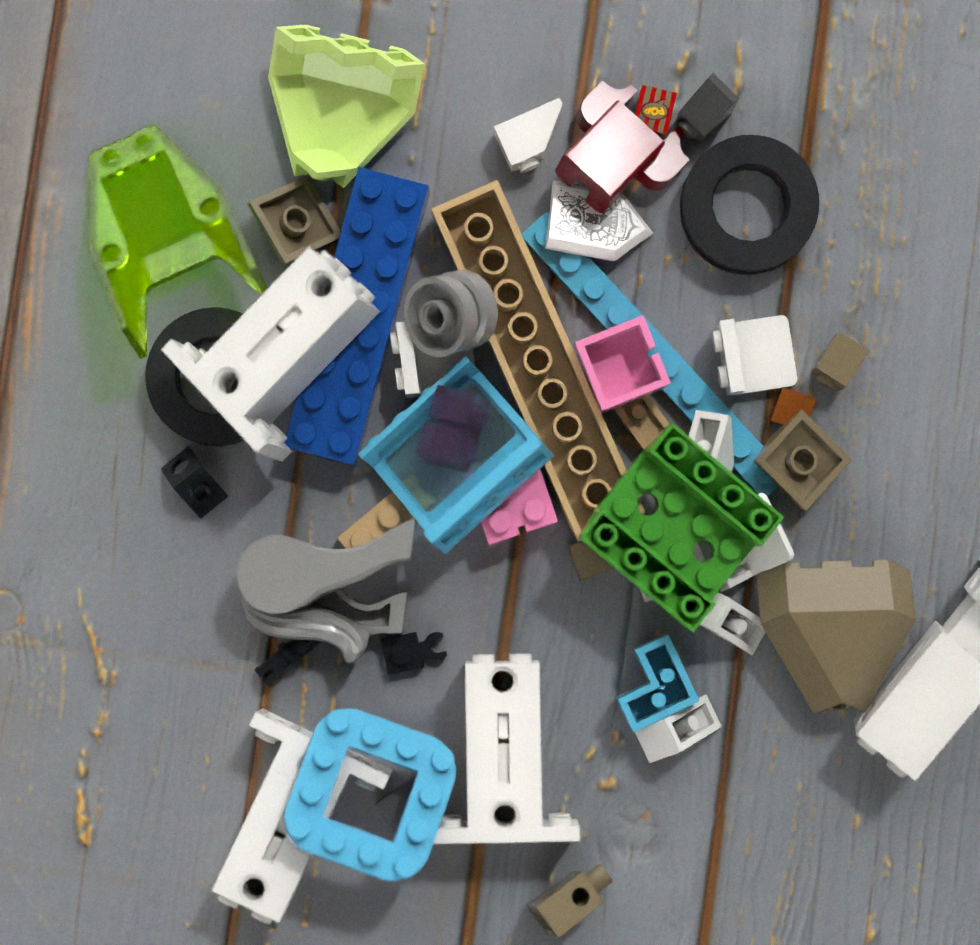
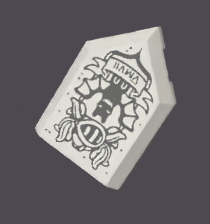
M555 180L552 182L545 249L615 262L630 249L653 234L652 230L623 194L601 214L596 212L585 201L589 195L588 187L576 184L568 186L564 182Z

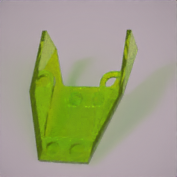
M154 123L89 153L88 248L120 329L140 359L147 356V296L153 288L213 260L221 259L261 296L268 290L266 281L221 185Z

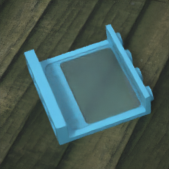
M466 356L459 362L452 364L441 379L433 386L422 391L419 399L408 409L398 413L392 423L379 435L372 437L366 443L365 448L358 453L366 463L374 468L426 531L423 534L444 554L450 551L555 456Z

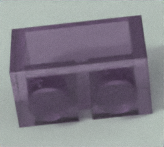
M437 385L428 416L438 419L440 422L439 425L425 422L416 454L429 465L468 473L471 462L476 459L478 454V439L481 429L488 422L489 404L477 392Z

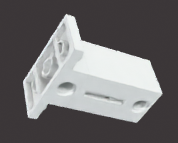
M308 247L208 352L202 348L197 350L189 342L183 345L172 339L161 350L257 453L282 462L292 451L284 443L287 440L285 434L272 422L380 311L371 303L375 296L363 284H358L349 276L351 274L350 270L337 258L334 259L325 250L319 254Z
M528 653L509 654V661H495V654H474L473 661H466L468 821H461V815H443L433 844L580 841L579 823L577 819H571L570 813H549L548 819H542L539 661L532 660V655ZM502 670L509 672L513 677L511 686L504 690L497 689L492 684L494 674ZM501 805H509L514 809L515 814L509 820H500L494 812Z
M262 708L255 712L249 726L257 729L254 734L255 736L272 744L280 740L282 744L212 891L219 894L217 899L220 902L233 908H238L239 904L253 910L251 913L252 917L261 922L271 924L272 920L279 923L286 913L313 856L311 854L307 855L296 848L287 835L284 824L285 808L313 732ZM347 749L323 817L331 818L351 774L356 776V784L374 792L377 787L384 789L393 770ZM256 878L262 881L265 891L259 892L254 890L250 885V879Z

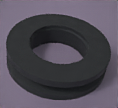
M761 135L735 136L710 147L693 165L685 180L680 197L681 223L691 246L705 261L714 267L738 275L763 274L775 270L790 261L809 240L819 214L818 187L807 163L788 145ZM742 170L759 171L772 178L781 189L785 201L784 218L779 228L770 236L756 241L739 240L726 233L717 222L713 210L714 192L718 184L730 174Z
M220 307L191 311L171 322L160 333L150 350L146 364L145 381L151 405L168 428L187 440L206 446H229L245 441L220 413L210 414L202 412L188 403L181 390V370L161 349L171 339L183 345L189 342L195 348L207 342L218 341L240 319L243 313Z

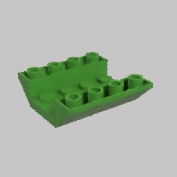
M670 423L636 457L593 511L578 538L693 633L716 605L712 599L754 546H762L785 517L675 424ZM643 494L651 495L655 500V510L650 515H644L638 510L637 502ZM699 541L707 542L711 548V555L704 562L698 561L693 554L694 546Z

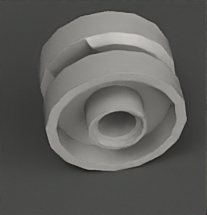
M454 270L442 275L423 278L412 285L405 298L403 313L405 327L411 340L422 352L433 357H447L461 351L477 348L489 341L496 330L498 320L496 298L490 285L479 274L472 271Z

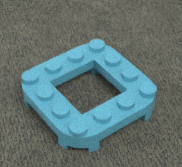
M350 708L334 710L319 722L313 732L285 808L284 824L287 835L296 848L307 855L317 856L375 877L383 882H396L407 879L417 873L429 857L455 782L456 767L454 755L441 741L427 734L361 710ZM348 748L416 772V778L393 842L323 817Z

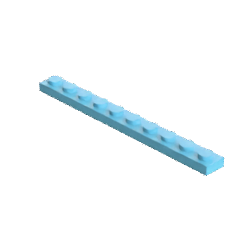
M547 211L522 233L526 244L605 330L642 316L637 308L590 257L545 249L549 218ZM645 318L656 345L652 351L647 352L650 359L652 355L659 353L671 383L661 391L691 424L696 410L729 415L732 419L733 469L756 494L764 493L768 496L778 486L753 462L764 446Z

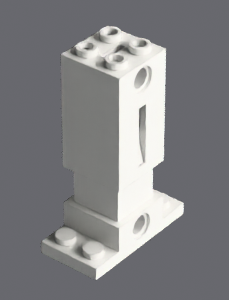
M980 567L963 586L968 592V596L943 626L936 620L878 689L867 711H860L853 720L856 730L855 735L859 738L857 740L859 745L872 755H875L877 751L882 754L888 761L886 765L901 778L908 775L916 781L980 704Z

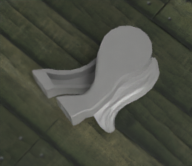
M409 520L395 526L383 535L349 549L319 547L285 535H268L252 542L241 554L236 569L237 585L243 595L242 605L247 621L256 629L269 636L330 643L340 649L347 663L356 662L365 652L370 635L378 633H403L408 592H402L378 603L366 605L348 597L342 588L361 582L390 565L411 560L416 520Z

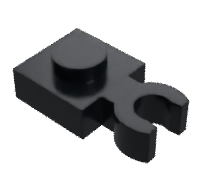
M417 632L381 639L388 675L423 668L422 657L424 656L435 660L445 658L447 651L436 653L431 649V642L434 639L442 638L443 633H431L426 637L425 641L420 642Z

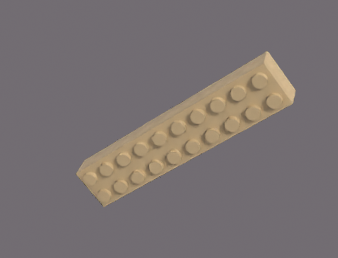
M498 180L431 208L432 217L455 269L469 270L479 274L493 291L497 301L498 320L496 330L488 341L521 418L555 455L543 465V468L576 542H579L581 540L578 537L593 511L624 474L626 467ZM638 499L637 507L643 514L645 510L640 499Z

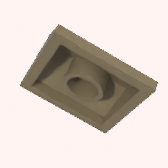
M308 175L249 201L247 204L283 266L294 263L308 247L319 252L337 242L340 238L341 231Z
M801 409L769 438L753 462L805 512L852 459Z

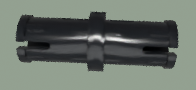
M291 639L288 643L283 641L278 645L279 650L260 666L256 667L255 671L259 677H262L271 668L274 669L263 678L264 683L270 687L289 668L299 666L302 663L300 659L322 641Z

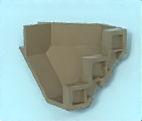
M873 560L872 567H852L851 561H821V568L800 569V562H786L756 574L761 625L813 713L815 714L826 709L845 710L850 706L866 712L916 621L910 570L890 560Z

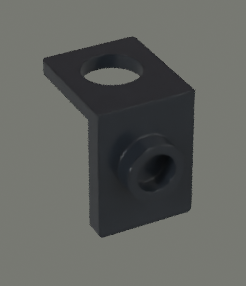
M189 447L161 468L172 488L199 518L204 517L228 497ZM189 461L187 467L182 472L174 474L179 464Z

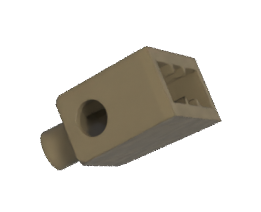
M600 864L585 875L581 871H573L530 901L526 906L547 935L559 938L603 903L598 893L613 881ZM577 888L580 893L579 900L576 903H574L572 900V893Z

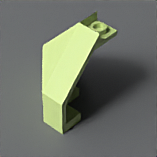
M310 25L276 27L268 79L294 176L310 175L313 179L320 181L332 179L344 189L357 175L358 167L364 168L415 114L425 63L402 48L390 46L389 51L386 52L370 48V40L342 33L339 38L319 35L320 28Z

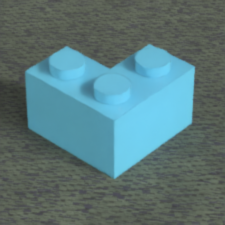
M663 634L633 648V652L648 682L615 697L633 733L700 701L668 634Z

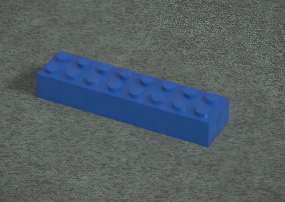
M358 167L334 259L337 258L350 270L351 274L349 276L358 284H363L375 296L371 303L380 312L296 397L286 435L287 440L284 442L290 450L357 467L358 453L362 448L391 340L390 333L394 329L429 198V185Z

